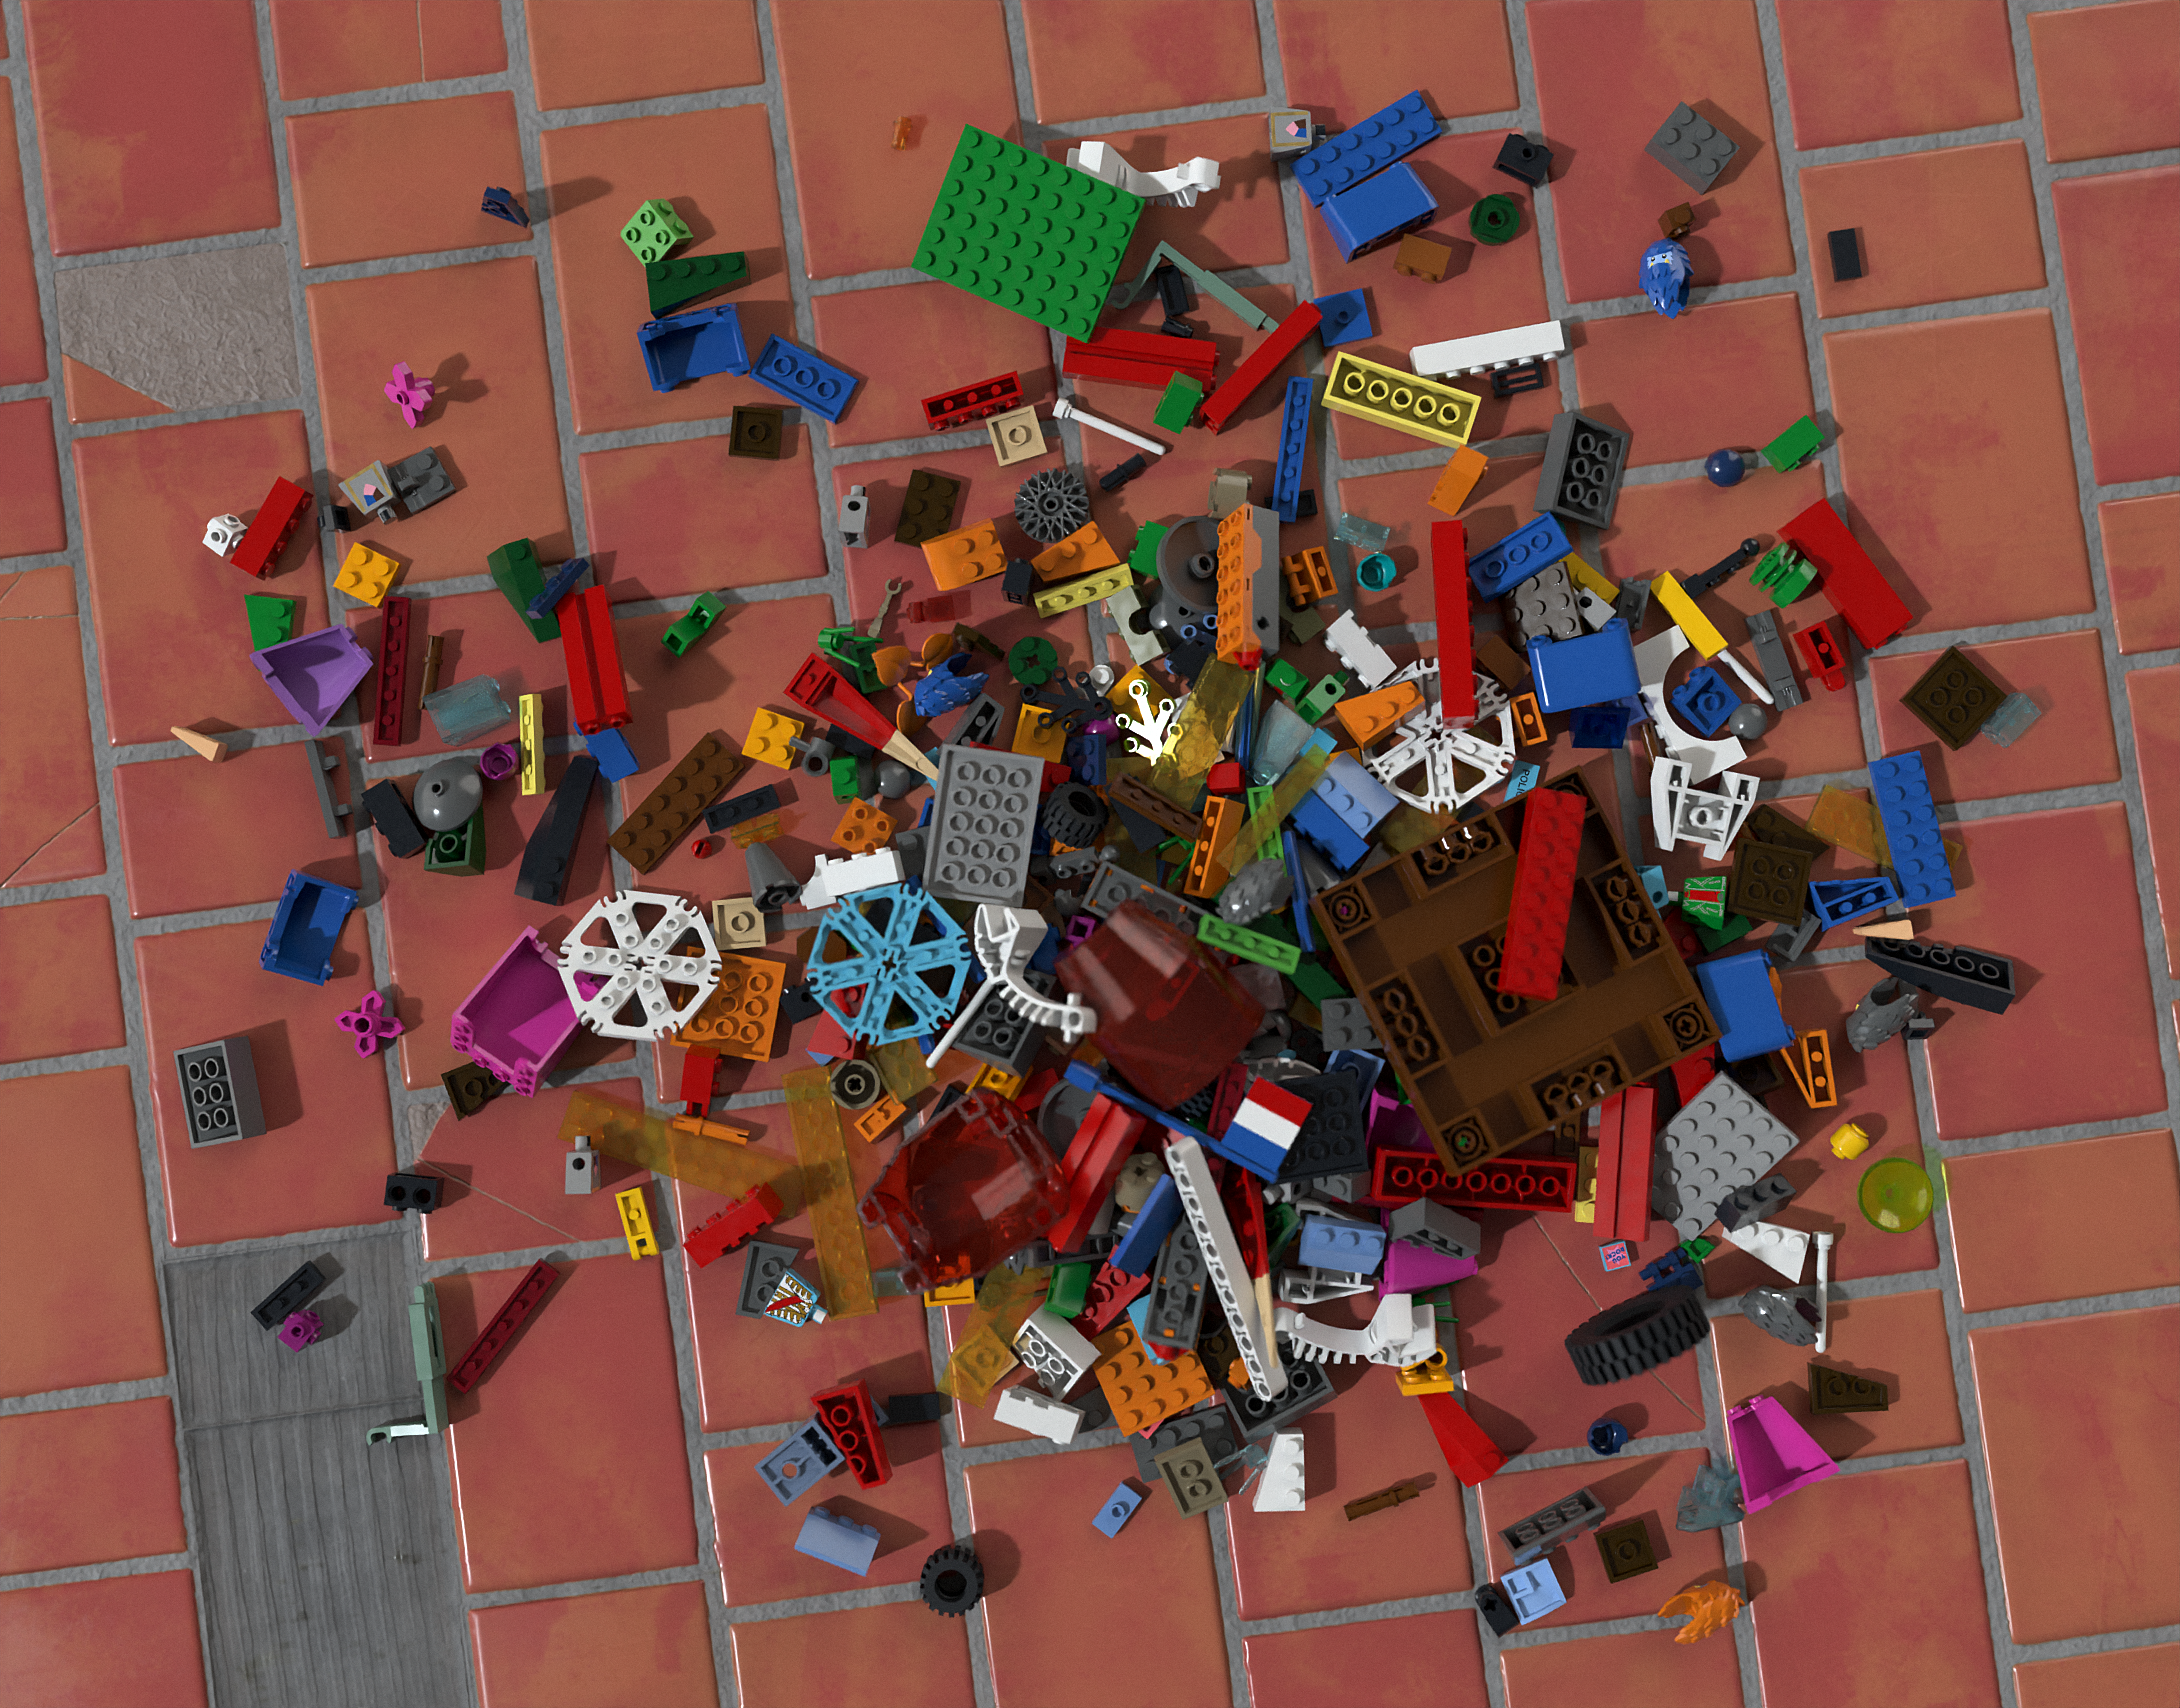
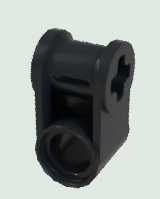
M1483 1585L1476 1590V1603L1499 1638L1520 1624L1511 1609L1503 1602L1493 1587ZM1489 1598L1491 1602L1487 1603L1485 1600Z

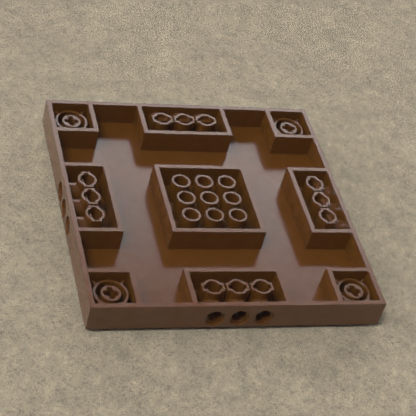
M1580 765L1308 900L1449 1177H1457L1723 1038ZM1537 787L1587 797L1556 999L1547 1002L1497 992L1528 793ZM1346 906L1349 912L1346 915H1341L1339 910ZM1682 1023L1686 1025L1683 1031L1680 1030V1026L1683 1025ZM1465 1137L1467 1141L1464 1143V1146H1459L1458 1142L1461 1141V1138Z

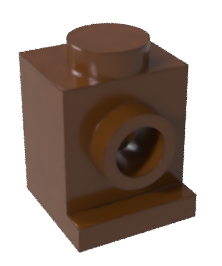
M1689 202L1665 211L1658 219L1665 238L1671 237L1672 240H1676L1691 233L1689 227L1696 219Z

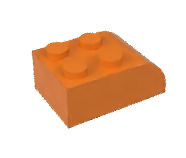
M991 518L920 542L938 591L950 590L1005 571L1007 567V561Z

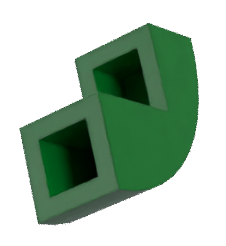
M707 591L696 599L686 616L669 626L661 643L676 657H682L705 636L727 607L712 593Z

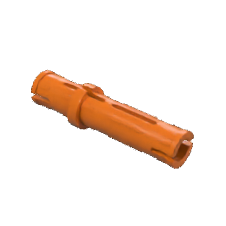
M676 1113L675 1119L684 1123L674 1121L673 1128L694 1132L696 1136H700V1134L743 1144L744 1146L748 1143L747 1138L739 1137V1135L749 1138L750 1130L704 1120L705 1118L701 1116L695 1118Z

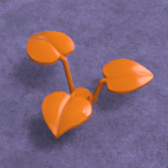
M935 633L927 638L922 647L921 655L924 660L921 662L911 661V653L904 646H891L872 654L881 682L887 686L897 684L909 697V700H904L900 703L896 717L898 729L906 738L911 737L923 726L927 715H917L914 695L900 681L907 675L908 666L923 667L926 665L929 672L931 668L943 663L952 656L953 639L949 633Z

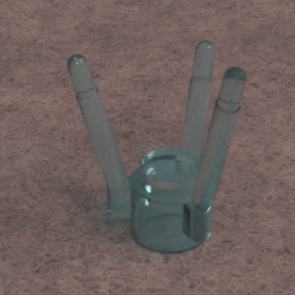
M1258 1443L1254 1445L1249 1444L1243 1450L1213 1465V1468L1216 1469L1242 1457V1460L1219 1475L1220 1480L1225 1479L1245 1464L1249 1469L1256 1468L1239 1491L1240 1495L1245 1493L1259 1473L1267 1467L1264 1462L1268 1460V1457Z

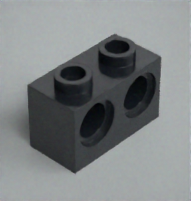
M398 1172L387 1175L384 1205L392 1206V1210L407 1211L408 1208L417 1209V1213L432 1214V1211L441 1208L444 1178ZM399 1186L403 1187L406 1191L404 1199L399 1197L397 1193ZM423 1189H427L430 1192V1201L423 1199Z

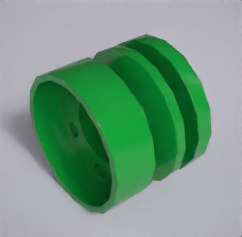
M1785 542L1769 551L1761 559L1748 581L1755 586L1764 579L1758 588L1760 592L1765 591L1770 586L1774 587L1769 595V599L1781 609L1789 605L1804 590L1818 570L1805 558L1794 565L1792 562L1797 552L1793 549L1785 555L1790 547Z

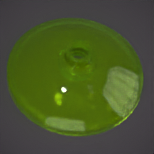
M1889 1157L1876 1161L1865 1170L1858 1183L1857 1202L1865 1219L1874 1227L1889 1233H1905L1920 1226L1929 1216L1934 1202V1190L1929 1176L1919 1165L1908 1159ZM1888 1189L1892 1190V1195L1890 1197L1886 1196V1191Z

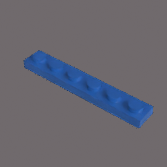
M1289 376L1287 382L1271 510L1279 512V523L1294 525L1296 520L1313 379Z

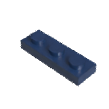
M570 558L561 566L562 571L547 581L545 584L546 589L531 599L529 602L531 606L525 612L532 619L543 618L590 566L584 558Z

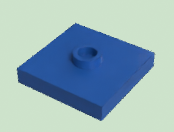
M1362 288L1313 299V303L1319 307L1323 316L1319 330L1324 349L1373 337Z

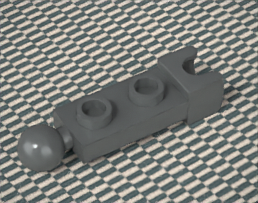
M1107 845L1101 852H1098L1095 846L1052 857L1045 854L1031 859V875L1033 877L1039 876V884L1044 887L1056 884V879L1068 878L1098 870L1104 860L1114 864L1120 859L1121 853L1115 845Z

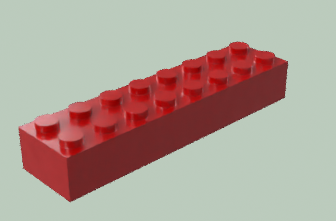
M1462 520L1431 522L1430 538L1443 730L1473 728L1474 721L1479 720L1480 707L1479 699H1474V696L1477 695L1478 677L1477 674H1472V671H1475L1476 650H1471V647H1474L1475 640L1474 625H1469V623H1472L1473 604L1472 600L1467 601V599H1470L1471 577L1466 576L1469 575V552H1464L1467 551L1468 530L1467 528H1462Z
M1539 787L1528 793L1497 992L1546 1002L1556 999L1587 797Z
M1373 1143L1370 1195L1379 1201L1413 1203L1420 1198L1426 1197L1440 1205L1571 1213L1577 1163L1566 1156L1503 1152L1457 1177H1449L1434 1147Z

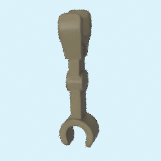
M892 579L887 580L885 583L887 596L884 603L880 606L878 617L875 618L868 630L869 637L879 638L883 618L889 610L891 599L902 591L901 583L898 584V588L895 591L889 590Z

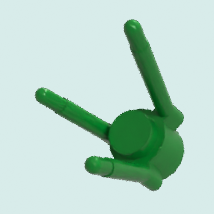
M825 627L819 633L818 645L821 649H824L825 655H832L860 668V663L835 650L842 648L844 641L867 642L874 640L875 643H883L884 640L882 638L840 634L854 632L855 627Z
M1176 835L1161 843L1159 848L1149 854V857L1152 858L1177 843H1180L1186 851L1191 849V852L1168 880V885H1172L1192 860L1196 841L1190 843Z
M1459 1280L1412 1295V1308L1426 1304H1432L1434 1308L1450 1306L1451 1303L1449 1301L1426 1303L1425 1298L1420 1297L1457 1284ZM1434 1315L1435 1321L1438 1322H1459L1458 1318Z

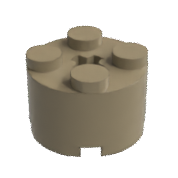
M1215 468L1212 475H1217L1216 481H1210L1208 509H1211L1212 512L1208 514V517L1225 519L1243 503L1250 504L1249 500H1246L1247 490L1251 489L1252 475H1247L1246 471Z
M865 1058L864 1060L848 1059L835 1068L830 1078V1088L834 1100L846 1109L856 1110L869 1106L878 1098L883 1087V1077L879 1068ZM859 1078L861 1080L860 1085L862 1086V1088L858 1087L854 1089L852 1087L853 1081H851V1079L855 1080Z
M1147 1152L1143 1155H1131L1126 1160L1114 1183L1115 1200L1120 1206L1123 1207L1124 1204L1129 1206L1131 1211L1140 1212L1158 1181L1165 1174L1164 1165L1157 1159L1154 1153Z

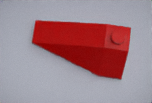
M1448 1392L1419 1394L1417 1396L1450 1469L1467 1488L1492 1477L1509 1461L1501 1449Z

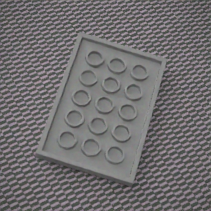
M942 744L921 887L922 895H925V891H927L931 896L1022 908L1044 757Z
M1720 1071L1656 1133L1651 1207L1690 1241H1693L1717 1219L1714 1213L1725 1196L1752 1186L1800 1141L1799 1137L1723 1071Z

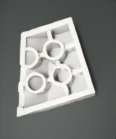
M1044 1302L1025 1321L1010 1343L1026 1366L1034 1368L1039 1375L1038 1382L1041 1387H1047L1052 1393L1053 1399L1061 1402L1101 1353L1061 1315L1044 1310Z

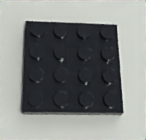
M1353 1068L1272 1081L1277 1086L1308 1101L1312 1106L1277 1169L1279 1172L1277 1181L1270 1184V1181L1267 1180L1269 1187L1369 1169L1356 1075Z

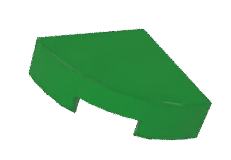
M1695 1238L1693 1241L1686 1239L1678 1244L1697 1264L1716 1247L1711 1242L1702 1238Z

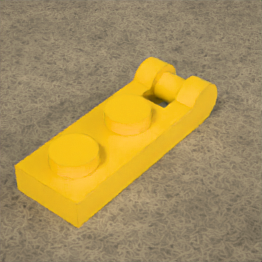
M641 1186L616 1193L617 1204L633 1260H640L643 1256L649 1254L651 1256L658 1255L660 1252L659 1246L655 1239ZM645 1238L647 1245L640 1246L638 1240Z

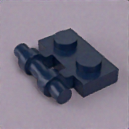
M1682 1247L1674 1252L1670 1250L1665 1253L1664 1258L1655 1263H1648L1645 1265V1269L1638 1272L1643 1281L1652 1277L1654 1282L1646 1286L1648 1292L1652 1290L1659 1291L1663 1287L1670 1288L1673 1285H1688L1695 1290L1704 1284L1691 1262L1688 1261L1680 1265L1679 1260L1687 1256ZM1671 1265L1673 1270L1661 1277L1660 1271Z

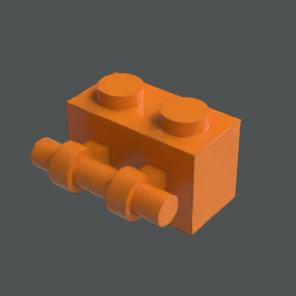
M1323 546L1304 550L1291 557L1281 558L1283 565L1281 570L1283 576L1287 577L1290 586L1289 594L1291 598H1294L1296 606L1315 603L1339 593Z
M1536 690L1511 697L1509 699L1512 707L1510 708L1511 716L1514 715L1518 728L1513 730L1514 748H1518L1515 740L1518 737L1521 738L1523 747L1548 740L1550 734L1544 713L1540 710Z

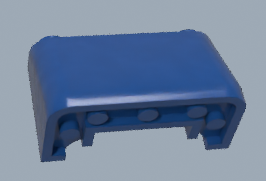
M1401 160L1391 165L1388 171L1339 196L1336 194L1328 196L1323 200L1324 205L1321 207L1320 213L1347 264L1358 258L1357 253L1364 249L1365 251L1369 250L1371 245L1411 225L1417 226L1420 220L1423 225L1434 220L1440 207L1435 197L1409 162L1403 163Z
M736 303L722 304L648 321L641 324L638 328L637 336L653 391L660 390L661 393H667L675 390V385L680 381L724 371L732 373L734 377L742 376L748 373L747 370L751 369Z
M1627 618L1608 620L1607 624L1603 626V632L1556 643H1552L1551 638L1545 635H1537L1530 640H1526L1538 702L1542 712L1553 713L1637 694L1642 687Z
M292 869L260 954L259 964L262 969L323 986L325 980H330L333 972V966H330L329 958L345 914L350 909L355 910L359 899V896H356L357 891L306 872Z
M1763 949L1697 965L1698 976L1710 1013L1723 1035L1719 1042L1727 1062L1735 1063L1794 1046L1793 1040L1796 1039V1035L1792 1025L1787 1026L1786 1022L1783 1021L1768 975V967L1772 966V961L1769 953H1764Z

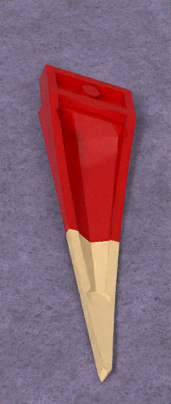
M811 652L783 693L801 707L937 781L939 769L836 668L817 654Z
M1234 1162L1225 1167L1220 1195L1223 1197L1224 1205L1236 1232L1251 1277L1262 1319L1272 1368H1278L1261 1185L1259 1182H1256V1173Z

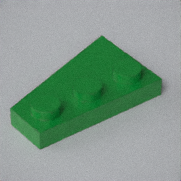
M244 594L255 652L292 639L296 601Z

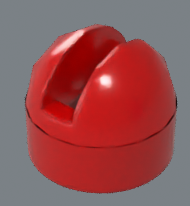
M704 839L696 840L691 847L692 854L698 859L708 858L712 853L711 843ZM702 842L705 845L703 846L700 855H698L696 853Z

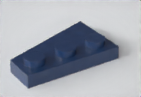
M487 186L483 196L481 211L527 228L530 219L525 214L524 208L517 204L518 201L511 196V192L497 186L496 189Z

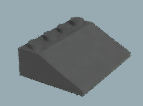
M1576 412L1554 414L1533 511L1541 514L1550 511L1554 517L1560 520L1608 530L1630 434Z
M1028 968L1024 969L1023 979L1033 990L1047 999L1063 1004L1069 991L1057 977ZM1009 984L995 985L951 1046L1002 1072L1024 1079L1051 1025L1033 1022L1030 1020V1017L1020 1015V1009L1012 1008L1009 1005L1011 1000L1003 999L999 995Z
M248 1036L225 1039L173 1051L191 1149L267 1134Z
M1292 1339L1284 1344L1276 1342L1277 1353L1287 1377L1288 1386L1270 1401L1262 1400L1257 1395L1253 1385L1248 1391L1242 1386L1240 1389L1234 1387L1227 1380L1230 1376L1229 1371L1221 1382L1215 1379L1249 1445L1338 1398L1316 1355H1314L1311 1362L1306 1361L1303 1350L1299 1359L1293 1358Z
M1585 1486L1501 1530L1498 1534L1516 1567L1518 1565L1525 1566L1531 1563L1537 1555L1541 1553L1548 1554L1554 1551L1558 1544L1564 1541L1571 1542L1578 1538L1579 1533L1598 1528L1601 1525L1600 1522L1606 1520V1510Z

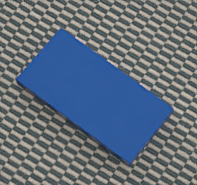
M773 333L749 374L750 379L835 425L859 384L858 379Z
M1548 511L1470 558L1469 576L1482 599L1487 604L1574 550L1555 518Z
M1166 1174L1162 1175L1109 1263L1139 1279L1142 1277L1185 1206L1174 1179Z

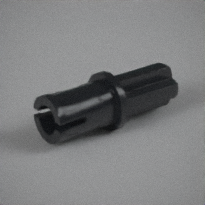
M1136 453L1135 456L1123 464H1117V468L1099 480L1100 486L1105 492H1108L1124 480L1129 481L1130 476L1147 466L1144 459L1139 453Z

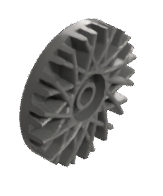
M1047 468V472L1041 473L1038 470L1037 475L1031 474L1032 478L1030 480L1024 479L1025 484L1020 485L1019 493L1016 492L1014 511L1020 527L1029 537L1043 543H1059L1084 526L1089 514V499L1082 482L1078 478H1074L1072 473H1066L1065 470L1059 472L1056 468L1050 471Z

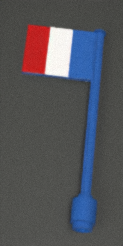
M1072 1059L1064 1075L1065 1078L1069 1079V1083L1088 1093L1092 1089L1095 1091L1100 1090L1184 1136L1194 1138L1201 1145L1269 1180L1270 1184L1277 1181L1279 1177L1277 1169L1312 1106L1308 1101L1257 1075L1222 1141L1219 1142L1104 1081V1077L1100 1076L1101 1070L1081 1059L1079 1061Z

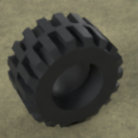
M1070 781L1058 784L1040 809V819L1044 823L1045 830L1049 831V835L1056 838L1059 843H1063L1070 848L1073 846L1075 849H1085L1092 845L1108 824L1110 814L1107 812V805L1103 803L1104 800L1094 790L1089 789L1084 784L1080 785L1078 782L1071 783Z
M948 1545L942 1551L940 1548L935 1550L934 1555H930L927 1558L921 1573L920 1593L923 1594V1601L925 1604L929 1602L930 1610L938 1609V1615L943 1616L944 1612L949 1613V1617H954L955 1613H959V1616L965 1614V1610L971 1611L974 1608V1604L980 1600L983 1590L984 1573L982 1563H978L979 1558L975 1554L973 1556L970 1555L971 1550L966 1548L965 1551L960 1550L961 1546L958 1545L955 1546V1549H951L950 1545ZM957 1570L964 1575L967 1585L958 1592H949L939 1585L937 1577L943 1571Z

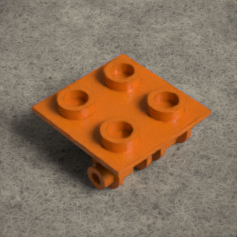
M854 797L831 841L855 854L866 852L867 857L876 855L875 850L884 847L898 820Z

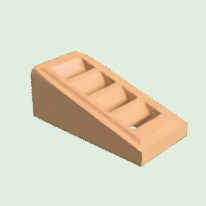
M172 726L171 732L212 762L222 763L228 748L226 743L184 727Z
M1906 919L1859 926L1853 929L1854 934L1902 940L1914 939L1911 921Z

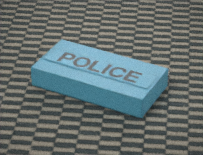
M1515 760L1503 802L1535 787L1540 766Z

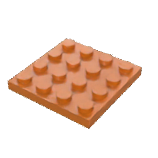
M688 946L686 957L701 958L705 955L706 949ZM718 951L722 964H720L722 965V971H713L711 975L713 977H720L719 988L682 1032L679 1025L675 1024L677 1035L674 1036L672 1032L670 1045L689 1048L691 1044L720 1049V1054L770 1062L780 1008L779 998L782 997L787 963ZM681 983L676 1012L683 1011L698 994V985Z
M1132 1320L1090 1341L1101 1353L1092 1364V1367L1124 1438L1216 1394L1197 1351L1196 1355L1188 1353L1165 1365L1158 1366L1157 1364L1153 1366Z

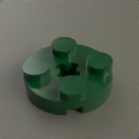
M1491 194L1476 202L1469 215L1470 234L1472 237L1489 246L1507 243L1514 236L1520 222L1519 212L1516 211L1511 199L1500 194ZM1494 214L1497 215V220L1501 222L1493 226L1488 221V218H1491Z
M1041 637L1022 638L1012 647L1009 654L1010 671L1014 678L1023 685L1034 684L1037 686L1047 683L1053 678V669L1058 667L1056 650L1050 642ZM1037 655L1040 665H1034L1033 668L1028 667L1029 662L1026 661L1027 658Z

